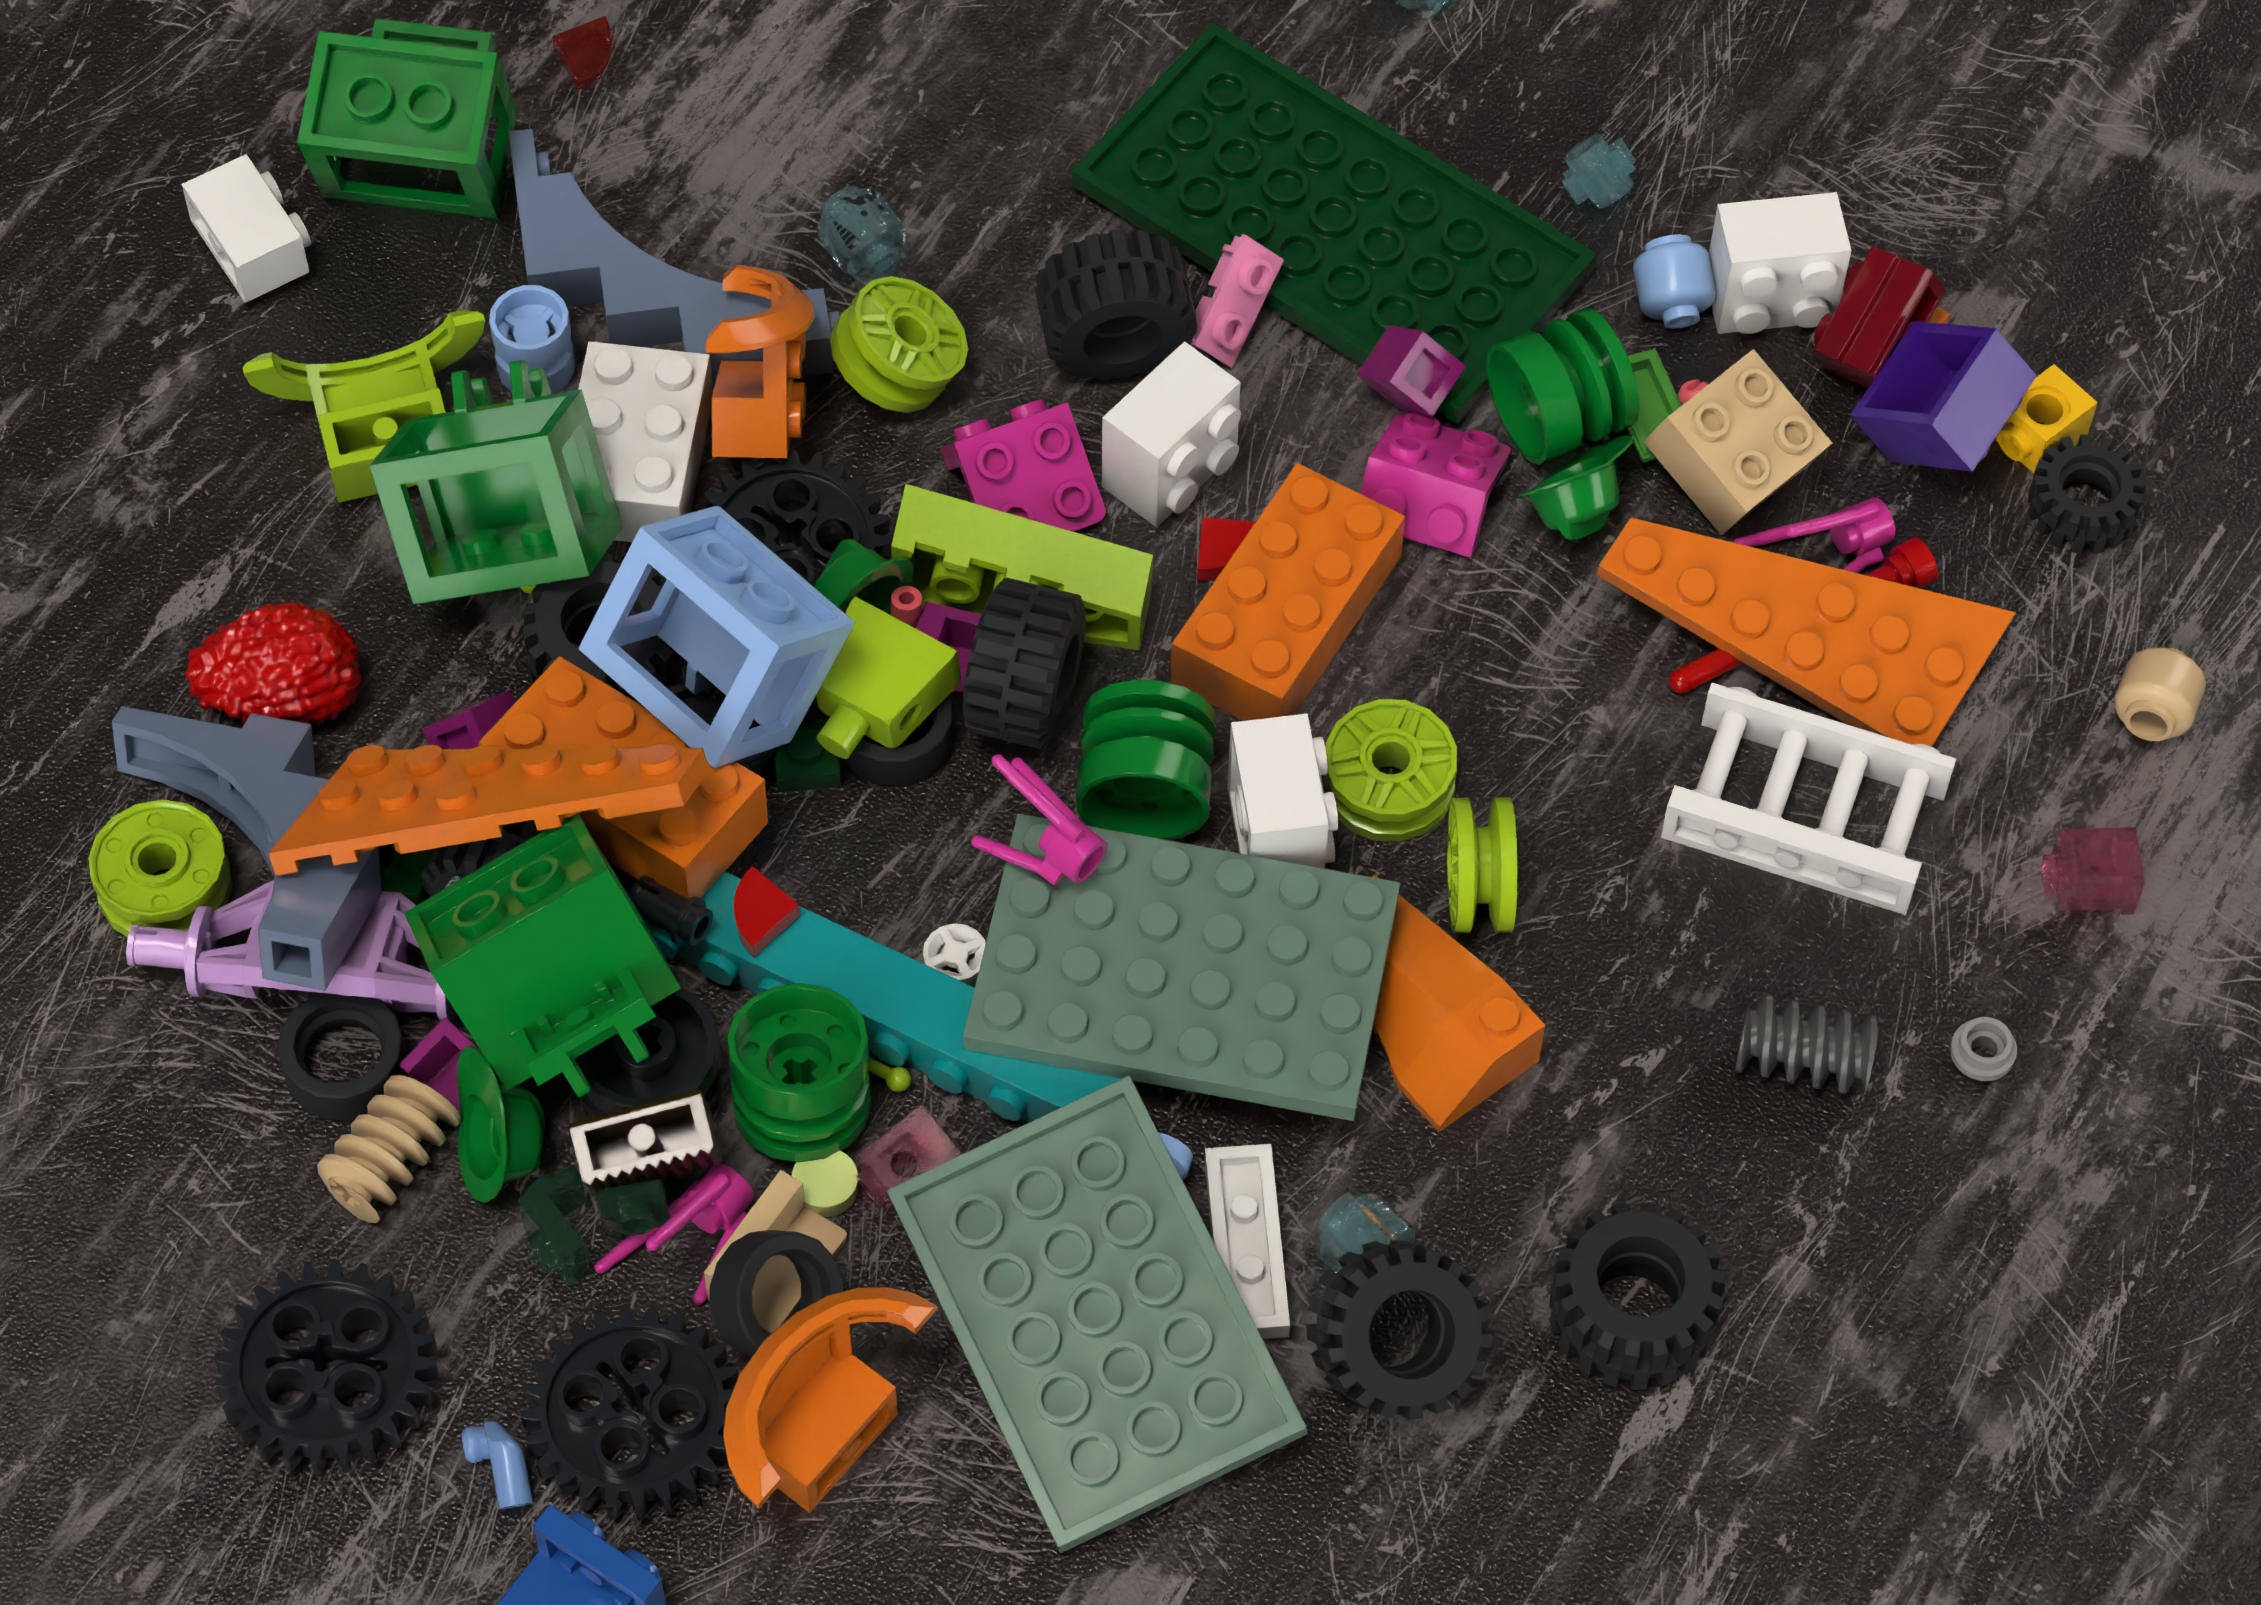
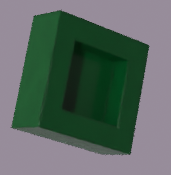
M828 720L801 722L790 743L775 747L773 754L778 793L841 786L838 757L827 751L817 740V735Z

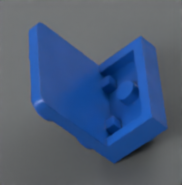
M549 1504L533 1524L539 1552L496 1604L666 1605L662 1580L659 1578L661 1572L652 1561L633 1549H628L623 1554L604 1541L606 1538L604 1532L588 1517L579 1512H572L568 1517Z

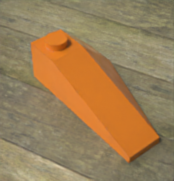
M1399 895L1373 1023V1031L1375 1034L1378 1033L1390 1061L1389 1069L1397 1087L1439 1133L1539 1062L1545 1024L1503 978Z

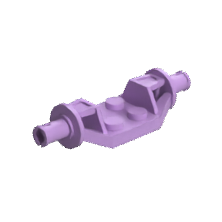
M274 880L215 911L211 906L201 905L197 907L188 930L132 924L131 931L128 934L126 959L129 966L145 965L184 969L187 992L193 997H202L207 990L257 999L260 987H267L279 990H298L343 996L382 999L392 1012H437V1017L440 1021L445 1017L451 1021L455 1014L454 1008L431 972L407 964L408 942L418 948L419 945L404 912L416 905L402 893L381 892L326 991L266 980L262 977L258 927L271 899ZM251 928L246 944L216 949V940Z

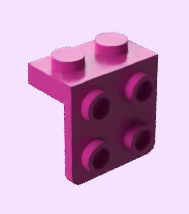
M1044 398L1009 410L1013 422L991 429L987 418L953 430L957 442L940 448L948 471L958 467L961 468L972 502L1072 532L1098 523L1105 516L1106 509L1068 402L1047 409Z
M1417 412L1406 415L1399 414L1393 418L1368 457L1360 494L1406 516L1404 538L1471 558L1477 546L1489 494L1509 461L1511 448L1498 442L1495 436L1484 431H1459L1440 425V422L1432 416Z

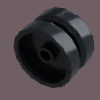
M681 987L678 991L651 1006L656 1017L636 1028L650 1053L649 1057L639 1063L635 1061L619 1033L575 1058L592 1087L589 1093L581 1097L584 1112L588 1118L698 1089L701 1090L707 1100L711 1115L714 1114L719 1107L723 1086L722 1067L719 1059V1042L712 1014L695 994Z

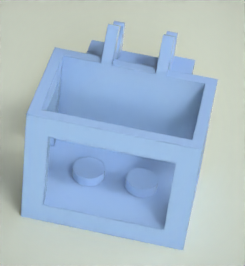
M717 505L640 527L578 649L689 747L703 748L707 762L713 768H717L791 742L855 622ZM652 568L656 569L667 580L652 609L627 617ZM657 635L688 662L685 680L686 688L696 695L707 687V678L726 695L711 725L707 724L620 646ZM753 719L760 724V726L749 729Z

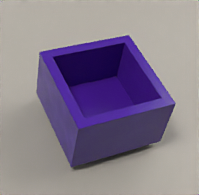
M1914 321L1850 414V417L1890 462L1972 472L1976 465L1988 454L1991 443L2007 419L2019 408L2024 394L2037 375L1997 328Z

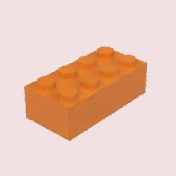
M1297 463L1172 642L1170 683L1190 689L1203 696L1210 704L1244 721L1295 715L1401 558L1406 516Z
M560 656L478 742L479 746L495 745L499 749H530L543 744L554 745L558 749H588L600 744H611L616 748H649L658 744H671L676 748H691L644 706ZM707 762L709 772L684 806L610 819L601 817L598 809L582 811L579 815L608 862L638 880L641 876L648 875L655 879L657 883L688 899L693 896L702 898L768 824L765 779L737 762L713 768Z

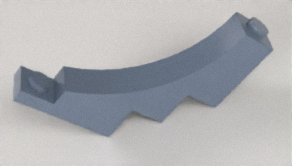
M532 129L509 132L528 285H540L555 291L564 300L566 307L604 302L610 344L644 347L683 342L684 352L710 354L713 388L721 361H763V348L731 353H706V339L708 333L722 319L744 317L763 312L771 307L770 299L750 293L723 291V283L690 274L644 252L619 234L600 216L582 193L571 172L550 174L548 152L536 153ZM824 288L801 290L813 302L815 319L808 330H806L805 360H802L801 377L834 373L829 339L834 322L840 316L839 311L827 312Z

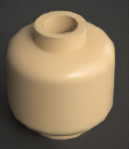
M2148 648L2137 652L2128 661L2116 691L2114 707L2120 720L2137 737L2148 741L2172 739L2183 735L2193 725L2204 695L2206 680L2201 668L2183 652L2174 648Z

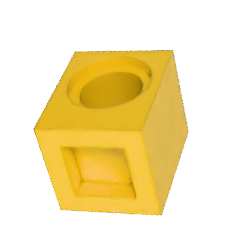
M2053 364L2034 379L2024 394L2019 408L2010 415L1995 437V440L1998 441L2001 449L2009 458L2014 461H2020L2034 474L2039 458L2043 459L2045 450L2051 445L2058 449L2060 440L2070 437L2074 446H2076L2080 435H2088L2098 402Z

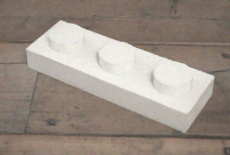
M1271 1144L1205 1148L1204 1161L1212 1240L1262 1339L1289 1337L1290 1319Z

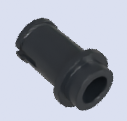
M648 875L641 876L639 884L635 882L628 893L642 918L671 933V941L680 946L686 943L693 946L698 945L710 930L713 912L706 908L705 900L698 896L688 899L657 883L655 879Z

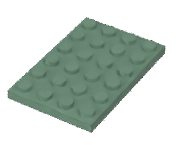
M1018 813L1010 847L1044 860L1045 852L1038 847L1042 834L1052 822L1047 818ZM1091 826L1087 827L1108 843V848L1095 871L1081 883L1076 884L1064 876L1061 882L1054 886L1038 873L1006 861L963 1034V1049L1116 1078H1124L1130 1075L1133 1081L1354 1121L1401 882Z
M1130 1075L887 1190L893 1207L1060 1554L1308 1434L1307 1427Z

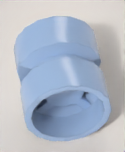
M523 285L508 290L497 298L490 310L489 319L492 342L495 347L496 367L500 380L512 392L509 364L510 362L524 360L528 363V370L540 367L544 369L551 394H556L568 385L575 372V354L571 341V326L566 304L555 291L540 285ZM528 373V379H529V383H530V387H531L530 377H529V373Z

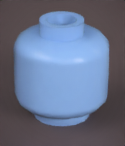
M1668 235L1651 240L1644 246L1645 252L1640 254L1633 263L1642 313L1651 319L1663 320L1666 328H1683L1697 323L1700 320L1699 313L1708 309L1716 300V289L1708 250L1698 243H1692L1691 237L1687 235Z

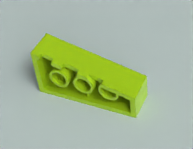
M905 484L891 545L892 559L905 557L913 564V576L908 586L915 587L922 594V609L925 601L982 614L992 591L1003 578L1007 577L1080 595L1086 617L1084 642L1140 650L1152 591V554Z

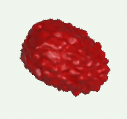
M271 603L263 605L254 611L248 609L238 620H234L228 626L221 625L218 633L207 636L203 640L202 646L190 649L185 678L190 681L189 693L196 698H201L200 707L204 710L212 708L224 710L229 717H239L243 723L253 713L306 724L311 722L314 725H322L325 720H336L339 713L355 703L357 699V686L362 679L358 671L360 667L358 663L360 653L355 645L354 635L346 632L342 623L335 621L331 613L320 609L315 610L300 603Z

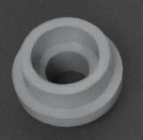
M1978 1017L1962 1024L1956 1030L1951 1042L1950 1053L1955 1066L1964 1075L1979 1081H1992L2005 1076L2011 1070L2017 1056V1045L2013 1035L2004 1023L1991 1017ZM1979 1046L1985 1047L1992 1052L1994 1057L1979 1056L1972 1049Z

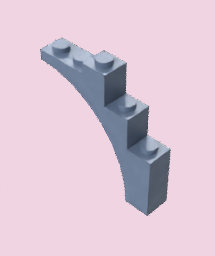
M121 706L112 720L117 771L164 783L207 803L233 821L259 848L274 876L272 896L258 927L263 979L326 991L379 898L382 887L378 847L361 853L358 862L333 866L330 855L301 859L298 872L275 876L268 853L316 797L319 790L330 780L314 777L316 773L311 724L251 713L243 727L236 728Z

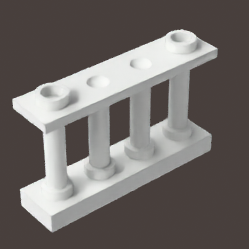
M1711 683L1701 725L1715 729L1717 732L1697 788L1689 790L1677 785L1674 786L1667 805L1661 838L1906 915L1922 863L1906 858L1905 853L1924 795L1944 801L1956 758L1943 755L1935 748L1925 744L1911 745L1760 698L1745 688H1728ZM1741 738L1778 749L1757 809H1749L1720 798ZM1802 757L1839 768L1819 828L1815 829L1782 818ZM1863 776L1900 787L1879 848H1873L1843 837Z

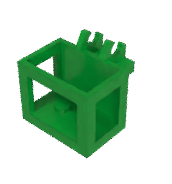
M375 18L372 37L319 31L297 144L322 197L498 219L510 153L509 132L514 131L517 106L498 53L493 52L495 40L492 32ZM490 117L498 118V126L491 164L489 165L484 150ZM342 157L456 171L466 195L345 181L340 173Z
M514 361L509 364L513 401L494 404L485 377L471 379L472 397L470 373L466 370L452 372L451 380L455 411L407 419L369 466L413 604L590 576L623 527L582 389L551 394L546 373L542 367L528 370V363L526 361ZM528 373H529V377H530L531 387H530V383H529V379H528ZM417 482L434 536L435 544L428 553L426 552L405 485L407 483Z
M579 813L565 818L562 827L544 830L404 912L431 974L507 1091L530 1077H533L539 1086L562 1072L578 1098L584 1096L591 1091L592 1087L575 1058L619 1033L637 1063L648 1058L650 1053L636 1028L656 1017L651 1007L652 1005L681 989L650 929Z

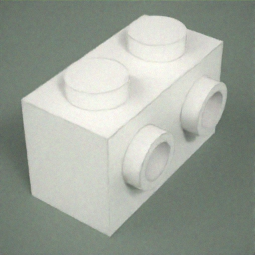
M247 154L182 184L191 222L245 303L309 273L304 248L311 245V239L303 221L296 212L290 215L286 214L281 206L283 204V197L276 181L268 171L260 174Z

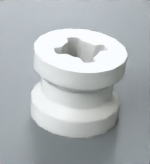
M953 923L941 926L933 931L925 941L923 961L925 965L975 988L986 942L977 930L968 925ZM947 966L957 968L959 973L946 970Z

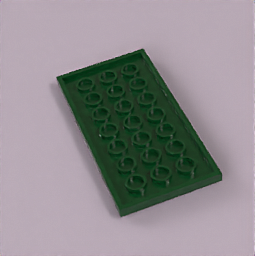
M1214 22L1208 26L1071 170V185L1152 236L1159 235L1167 239L1169 246H1176L1180 253L1212 273L1223 254L1222 248L1224 244L1231 245L1234 237H1241L1242 234L1247 235L1284 259L1263 304L1361 365L1364 364L1389 326L1424 331L1466 366L1437 409L1438 413L1456 424L1462 420L1489 389L1486 370L1487 351L1494 344L1528 330L1538 333L1596 266L1597 253Z

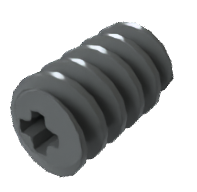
M1765 993L1754 1010L1749 1008L1748 1003L1735 1071L1743 1073L1754 1056L1758 1057L1760 1074L1763 1078H1769L1778 1062H1783L1787 1083L1794 1084L1804 1067L1810 1068L1813 1088L1820 1089L1829 1074L1835 1073L1840 1094L1846 1095L1855 1079L1859 1078L1862 1079L1865 1096L1878 1040L1877 1018L1873 1015L1866 1016L1858 1031H1854L1851 1013L1849 1010L1843 1009L1833 1024L1829 1026L1827 1025L1824 1005L1817 1004L1807 1019L1802 1020L1799 1002L1796 999H1790L1781 1014L1776 1015L1772 994Z

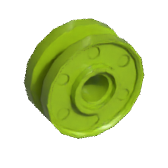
M894 276L873 279L861 289L853 299L851 306L834 322L829 339L833 360L845 381L863 398L884 409L903 413L926 409L945 390L946 385L962 370L968 353L965 330L953 309L932 290L913 280Z
M1378 699L1354 707L1336 722L1325 745L1327 775H1324V793H1334L1338 820L1351 832L1373 841L1402 842L1426 834L1444 819L1450 807V801L1455 795L1457 746L1448 726L1430 709L1407 700ZM1390 766L1402 770V772L1385 774L1378 769Z
M1494 797L1489 810L1487 827H1476L1474 812L1469 798H1452L1450 801L1447 837V882L1450 922L1453 933L1471 932L1477 904H1488L1489 915L1495 933H1512L1514 930L1517 905V838L1514 806L1511 797Z
M161 799L129 807L113 816L95 836L88 857L91 882L97 893L100 909L113 929L128 937L129 931H131L132 924L188 930L197 907L201 905L211 906L215 911L227 905L233 888L230 863L225 853L222 834L207 814L188 803ZM159 870H170L161 875H152Z

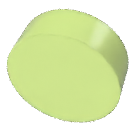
M839 1150L825 1159L796 1162L794 1165L792 1177L803 1182L804 1206L807 1209L823 1217H833L845 1212L856 1200L859 1189L858 1172L853 1160L844 1152Z

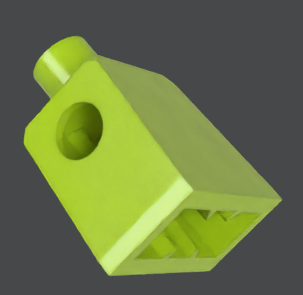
M856 596L850 602L845 613L855 624L816 694L819 709L830 716L817 735V740L827 751L843 759L849 758L864 735L887 748L898 747L962 680L957 650Z

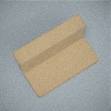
M780 1170L704 1271L708 1301L710 1302V1283L718 1260L731 1243L746 1234L766 1230L800 1232L819 1240L835 1258L847 1242L846 1230L820 1214L807 1209L804 1206L803 1182ZM783 1255L772 1256L765 1262L757 1273L752 1289V1307L758 1325L765 1333L771 1335L793 1316L799 1308L801 1301L800 1278L794 1264L788 1257Z

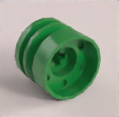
M1585 307L1571 313L1565 320L1558 318L1551 321L1544 327L1543 337L1537 332L1528 330L1494 344L1487 351L1486 370L1488 385L1495 408L1507 434L1519 452L1529 462L1541 465L1576 450L1581 445L1582 435L1586 439L1596 442L1604 439L1611 431L1621 432L1632 427L1638 421L1640 410L1639 395L1631 363L1620 339L1608 321L1594 309Z
M1130 680L1114 683L1093 693L1085 704L1083 711L1084 731L1081 734L1083 758L1078 766L1076 789L1077 813L1091 827L1169 841L1184 838L1200 830L1209 818L1212 777L1209 765L1214 759L1213 740L1215 739L1216 732L1215 710L1203 696L1184 686L1158 680Z
M803 983L773 987L749 999L734 1016L727 1037L729 1066L732 1076V1106L736 1128L750 1146L771 1158L800 1163L825 1159L839 1150L841 1151L849 1147L865 1129L871 1109L870 1080L868 1075V1037L863 1016L851 1001L827 987Z

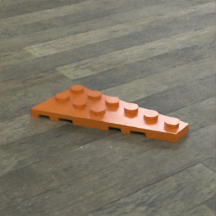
M1636 518L1629 519L1599 564L1596 573L1598 577L1719 649L1732 654L1736 659L1847 725L1911 745L1925 744L1931 747L1937 741L2016 614L2013 611Z
M550 744L538 745L530 749H499L495 745H481L472 749H441L437 745H424L415 749H384L379 745H369L355 749L348 755L346 761L326 785L319 790L316 797L268 854L275 876L298 872L301 859L330 855L333 866L358 862L361 853L371 851L383 845L394 844L397 852L405 854L502 837V825L534 820L537 831L562 827L565 818L587 810L598 809L601 817L610 819L684 806L709 772L703 748H676L671 744H658L649 748H616L611 744H600L588 749H558Z

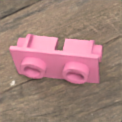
M1244 234L1241 237L1235 236L1231 245L1224 244L1222 248L1223 254L1208 283L1209 286L1216 290L1212 298L1202 295L1195 310L1196 333L1191 335L1192 342L1189 344L1195 349H1202L1205 353L1230 368H1233L1284 259Z

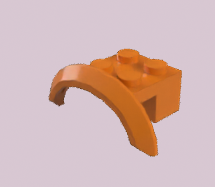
M735 265L724 273L723 291H737L765 297L771 300V307L763 312L744 317L722 319L707 335L706 353H731L763 348V361H721L712 394V457L787 458L791 438H801L802 419H805L806 383L795 382L794 378H801L802 360H805L806 330H808L815 319L813 302L786 277L778 273L757 267Z
M889 1287L855 1288L828 1295L798 1311L763 1341L738 1377L726 1407L723 1435L731 1473L740 1491L758 1509L778 1488L810 1513L898 1415L896 1387L852 1354L850 1325L860 1322H889L906 1327L916 1334L938 1310L937 1305L915 1293Z

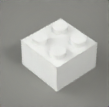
M1837 192L1717 205L1709 257L1716 289V300L1711 307L1718 334L1732 332L1753 334L1764 329L1790 326L1811 328L1816 327L1827 313L1834 314L1841 300L1851 255V247Z
M1184 341L1102 417V487L1156 528L1173 512L1179 514L1186 510L1195 499L1199 487L1213 474L1219 476L1226 472L1238 455L1239 446L1237 442L1238 424L1241 417V411L1239 410L1241 382Z
M1308 713L1232 722L1227 789L1239 853L1325 869V863L1335 862V846L1332 831L1338 830V814L1334 793H1324L1322 775H1327V756L1323 737L1312 738Z

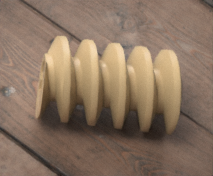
M393 1075L383 1085L385 1095H375L367 1104L368 1114L358 1115L350 1125L351 1134L341 1135L335 1142V1154H326L317 1164L318 1174L334 1198L357 1218L368 1223H377L380 1220L378 1213L370 1204L372 1199L389 1206L397 1200L395 1193L386 1183L389 1179L405 1186L412 1182L413 1176L403 1162L407 1159L417 1165L425 1166L430 1160L428 1153L420 1145L421 1140L423 1139L436 1146H441L446 1141L444 1133L437 1126L436 1122L441 1120L448 1125L457 1127L462 1121L458 1110L439 1092L413 1078L403 1075Z

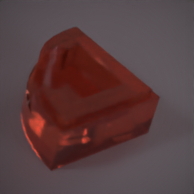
M606 16L552 36L554 51L577 90L594 82L606 69L612 53L610 26Z

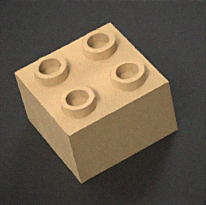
M1754 349L1670 414L1643 441L1721 536L1807 468L1833 444Z

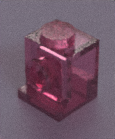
M2136 827L2059 829L2051 854L2043 855L2041 864L2044 892L2057 894L2059 911L2120 909L2121 915L2134 914L2145 885Z
M921 1104L859 1154L857 1160L864 1170L856 1175V1178L870 1198L879 1207H882L890 1200L887 1193L888 1189L962 1155V1153ZM906 1153L912 1156L916 1163L915 1172L906 1177L897 1175L891 1167V1160L895 1155Z

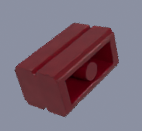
M1873 246L1864 261L1855 262L1847 272L1843 286L1844 296L1834 314L1827 313L1818 323L1814 334L1815 347L1813 352L1823 366L1832 374L1869 388L1913 322H1929L1946 290L1934 272L1907 259L1902 260L1895 254Z

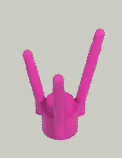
M1872 497L1830 515L1737 538L1733 543L1758 547L1830 529L1831 537L1838 550L1843 554L1852 553L1857 557L1844 567L1843 570L1860 573L1865 568L1884 560L1881 546L1893 542L1896 529L1893 517L1886 504L1881 499Z
M994 755L992 757L993 766L1052 822L1042 834L1038 847L1045 852L1044 860L980 835L973 836L971 844L975 848L988 852L995 857L1038 873L1054 886H1057L1064 876L1076 884L1083 882L1101 863L1106 854L1108 843L1085 826L1021 758H1014L1010 764L1002 755Z
M720 1164L718 1168L712 1166L699 1181L695 1180L678 1199L597 1261L594 1266L595 1271L599 1274L605 1273L645 1242L648 1250H657L690 1220L697 1227L710 1234H714L719 1228L725 1231L708 1264L709 1266L747 1215L744 1210L754 1200L752 1188L731 1167L725 1164ZM704 1274L693 1295V1301L698 1305L704 1304L707 1299Z

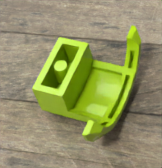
M459 310L450 312L443 323L424 338L397 350L365 359L330 364H302L282 359L275 353L270 352L250 360L242 369L249 384L263 393L282 399L314 402L337 501L340 503L378 494L369 465L407 419L446 413L434 373L456 362L476 345L484 332L485 318L484 314L477 311ZM417 482L407 483L405 485L406 487L417 485Z

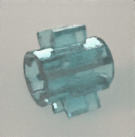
M1595 134L1581 141L1564 157V161L1569 166V169L1563 172L1565 179L1562 181V184L1577 205L1589 197L1596 208H1604L1623 197L1634 185L1628 174L1636 169L1633 166L1636 159L1622 138H1618L1609 145L1601 134Z

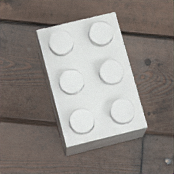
M588 341L578 390L582 389L623 527L614 540L633 542L641 526L691 513L712 408L713 383L710 354Z

